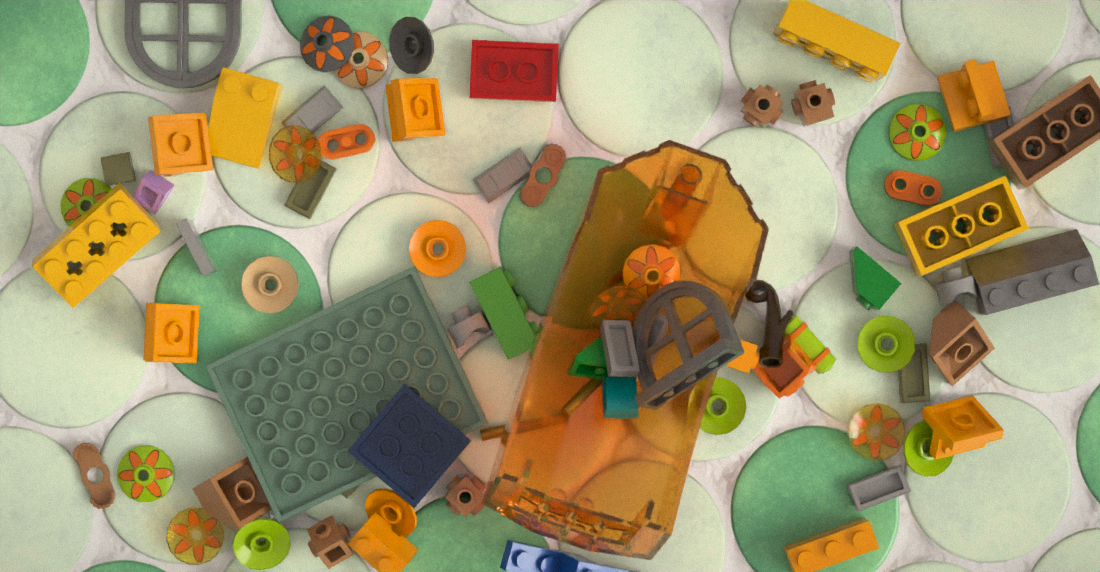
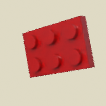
M472 40L469 98L556 102L559 44Z

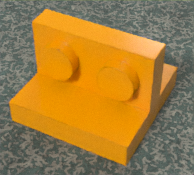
M976 59L965 61L961 70L937 77L953 132L1010 117L1011 113L994 61L980 65L977 64Z
M401 78L390 80L391 84L385 85L393 142L445 135L438 78Z
M206 113L148 117L155 175L172 177L185 173L213 170Z
M146 303L143 360L145 362L197 363L200 305Z
M973 395L923 407L922 418L933 429L929 453L935 460L983 448L986 443L1000 440L1003 437L1004 429Z

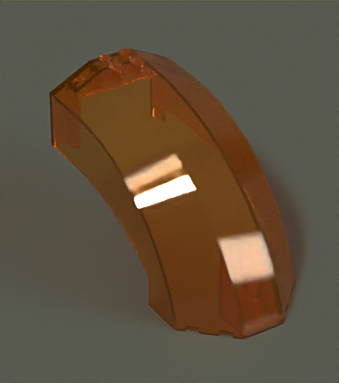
M668 140L647 152L644 150L624 158L623 162L611 167L608 165L598 169L568 243L536 331L505 425L482 504L533 533L587 551L652 560L670 538L693 450L718 370L657 410L638 407L639 417L604 418L602 384L569 418L563 417L560 409L591 379L568 375L567 370L573 359L601 336L599 325L605 319L607 310L611 312L621 310L626 304L624 297L634 296L629 290L624 297L614 294L618 289L626 287L622 272L626 258L633 250L642 245L656 244L670 250L680 265L679 281H692L713 289L723 299L732 321L735 323L742 301L757 279L769 228L763 219L760 220L752 208L753 202L741 184L738 185L730 173L732 169L726 159ZM652 270L647 274V278L653 280L657 277L658 273ZM605 292L611 293L613 296L608 298L606 302L599 299L600 294ZM680 297L673 300L682 326L708 309L700 300L694 297ZM646 300L637 304L626 305L633 312L635 318L631 322L632 330L637 315ZM605 303L606 311L592 317L591 312L600 304ZM618 312L616 313L615 320H626ZM712 316L685 333L693 356H696L721 339ZM670 326L665 337L672 333ZM675 340L658 352L652 367L657 381L683 364ZM636 376L637 391L638 393H640L643 390L641 388L638 376Z

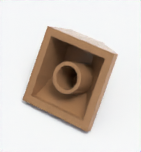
M955 300L942 309L933 319L929 356L947 382L954 386L995 349L977 319Z
M248 457L193 488L205 512L236 531L272 509Z

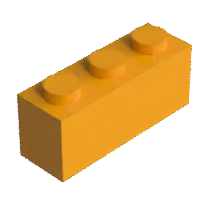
M865 517L783 546L792 572H815L879 549L870 521Z

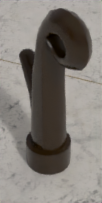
M754 280L745 287V297L753 303L767 301L763 344L759 350V364L768 368L779 367L783 364L782 341L786 327L793 316V311L788 310L781 319L779 297L776 290L764 280ZM756 290L763 291L760 295H756L753 292Z

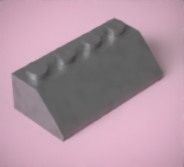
M1077 229L965 259L968 273L973 275L979 297H975L980 315H989L1099 285L1092 256Z

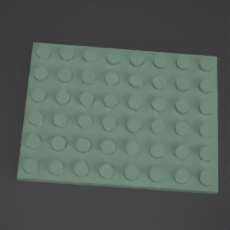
M415 266L206 365L207 371L278 523L377 477L350 454L348 450L404 384L410 387L464 434L489 423Z

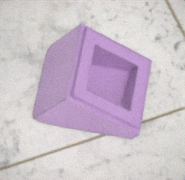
M150 170L141 178L133 197L144 208L156 214L172 191L174 184L160 175H155V172Z

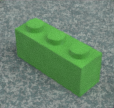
M500 266L469 282L508 360L540 344L538 338L542 337L535 321L528 322L524 313L529 311L522 295L516 297L511 288L516 283L509 269L503 272Z

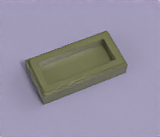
M318 158V167L313 168L307 164L305 165L303 178L296 182L284 205L308 219L312 218L337 171V168Z
M925 343L915 344V352L911 361L905 367L898 370L900 403L931 401L927 346Z

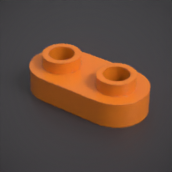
M356 124L324 132L319 137L317 146L322 156L330 160H336L369 152L374 147L376 138L370 127L364 124ZM359 134L366 136V142L362 145L356 142V137ZM332 140L338 142V148L334 151L328 148V143Z
M897 170L888 174L884 180L886 194L896 200L929 206L937 203L942 196V186L933 177ZM898 179L903 180L905 184L902 190H898L895 187V182ZM925 186L932 188L933 193L931 196H926L923 193Z

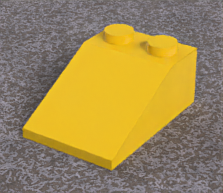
M222 67L208 125L211 155L259 169L283 86L274 81Z

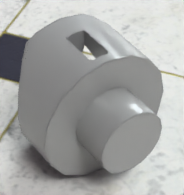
M960 266L941 271L944 282L935 285L940 306H947L960 293L966 294L971 298L979 297L973 275L963 277Z
M468 305L451 313L456 324L447 328L457 348L464 345L471 332H482L485 334L492 331L483 312L480 311L473 315Z

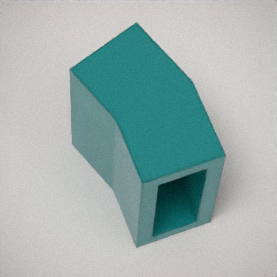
M605 377L602 383L604 418L624 419L639 417V408L635 399V395L638 394L636 377Z

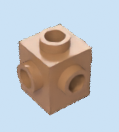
M816 80L799 85L800 90L794 93L795 99H791V104L795 116L800 115L803 127L834 117L832 106L835 105V99L831 88L826 89L825 83L817 85ZM810 98L816 101V106L811 105Z
M759 85L755 90L750 87L740 101L745 104L740 112L745 114L743 119L756 128L759 125L764 128L769 122L774 125L783 113V110L779 108L783 103L779 99L781 94L769 85H766L765 88ZM760 100L768 103L767 110H761L758 107Z
M466 474L462 479L457 475L446 486L449 490L445 496L448 500L446 505L457 516L460 513L465 518L470 513L475 516L486 505L483 501L487 496V493L484 491L486 486L475 475L471 478ZM468 492L471 495V500L463 502L460 499V494Z
M332 515L307 529L311 539L308 542V546L315 557L319 556L328 569L354 555L351 547L347 545L348 539L352 538L347 526L344 523L339 524Z

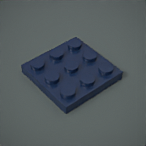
M404 384L350 447L348 452L415 508L472 440Z

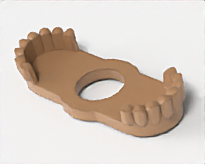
M551 143L542 148L543 153L538 162L531 167L527 182L523 188L519 189V199L522 201V204L528 207L538 206L542 203L548 190L556 183L558 172L566 158L565 151L558 144ZM541 167H546L551 172V179L546 184L539 183L535 178L536 171Z
M82 443L74 448L73 459L77 460L81 470L82 482L88 487L92 497L90 503L98 509H105L113 504L115 499V490L110 480L109 468L103 463L99 450L94 444ZM99 467L103 471L104 476L101 482L92 483L88 479L87 474L90 468Z

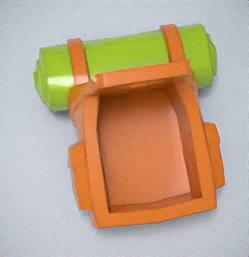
M797 315L792 316L785 330L782 341L783 364L779 367L768 368L760 365L758 360L755 369H753L764 385L779 399L783 396L789 397L801 388L805 383L804 378L813 371H816L818 374H824L833 368L832 366L836 361V358L830 353V349L822 344L807 327L808 325Z

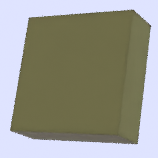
M130 152L100 158L106 186L117 185L119 182L123 184L136 181Z

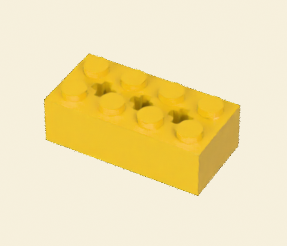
M788 0L773 34L778 36L777 40L790 47L797 44L805 48L803 51L805 54L817 59L820 56L830 59V65L843 71H846V68L857 72L856 76L870 83L873 80L878 81L887 75L901 44L807 0Z
M1006 176L993 179L893 223L916 276L925 275L1029 229ZM984 208L992 212V215L988 217L989 222L987 219L982 218ZM957 219L959 222H965L966 226L962 228V234L955 229ZM931 230L932 233H938L939 238L935 240V246L933 242L930 243L928 237L931 236Z
M119 182L33 258L32 267L74 308L160 232V226ZM123 222L124 229L113 230L112 223L121 224ZM93 241L96 244L102 242V248L92 249L91 242ZM69 261L73 263L80 261V267L70 268Z

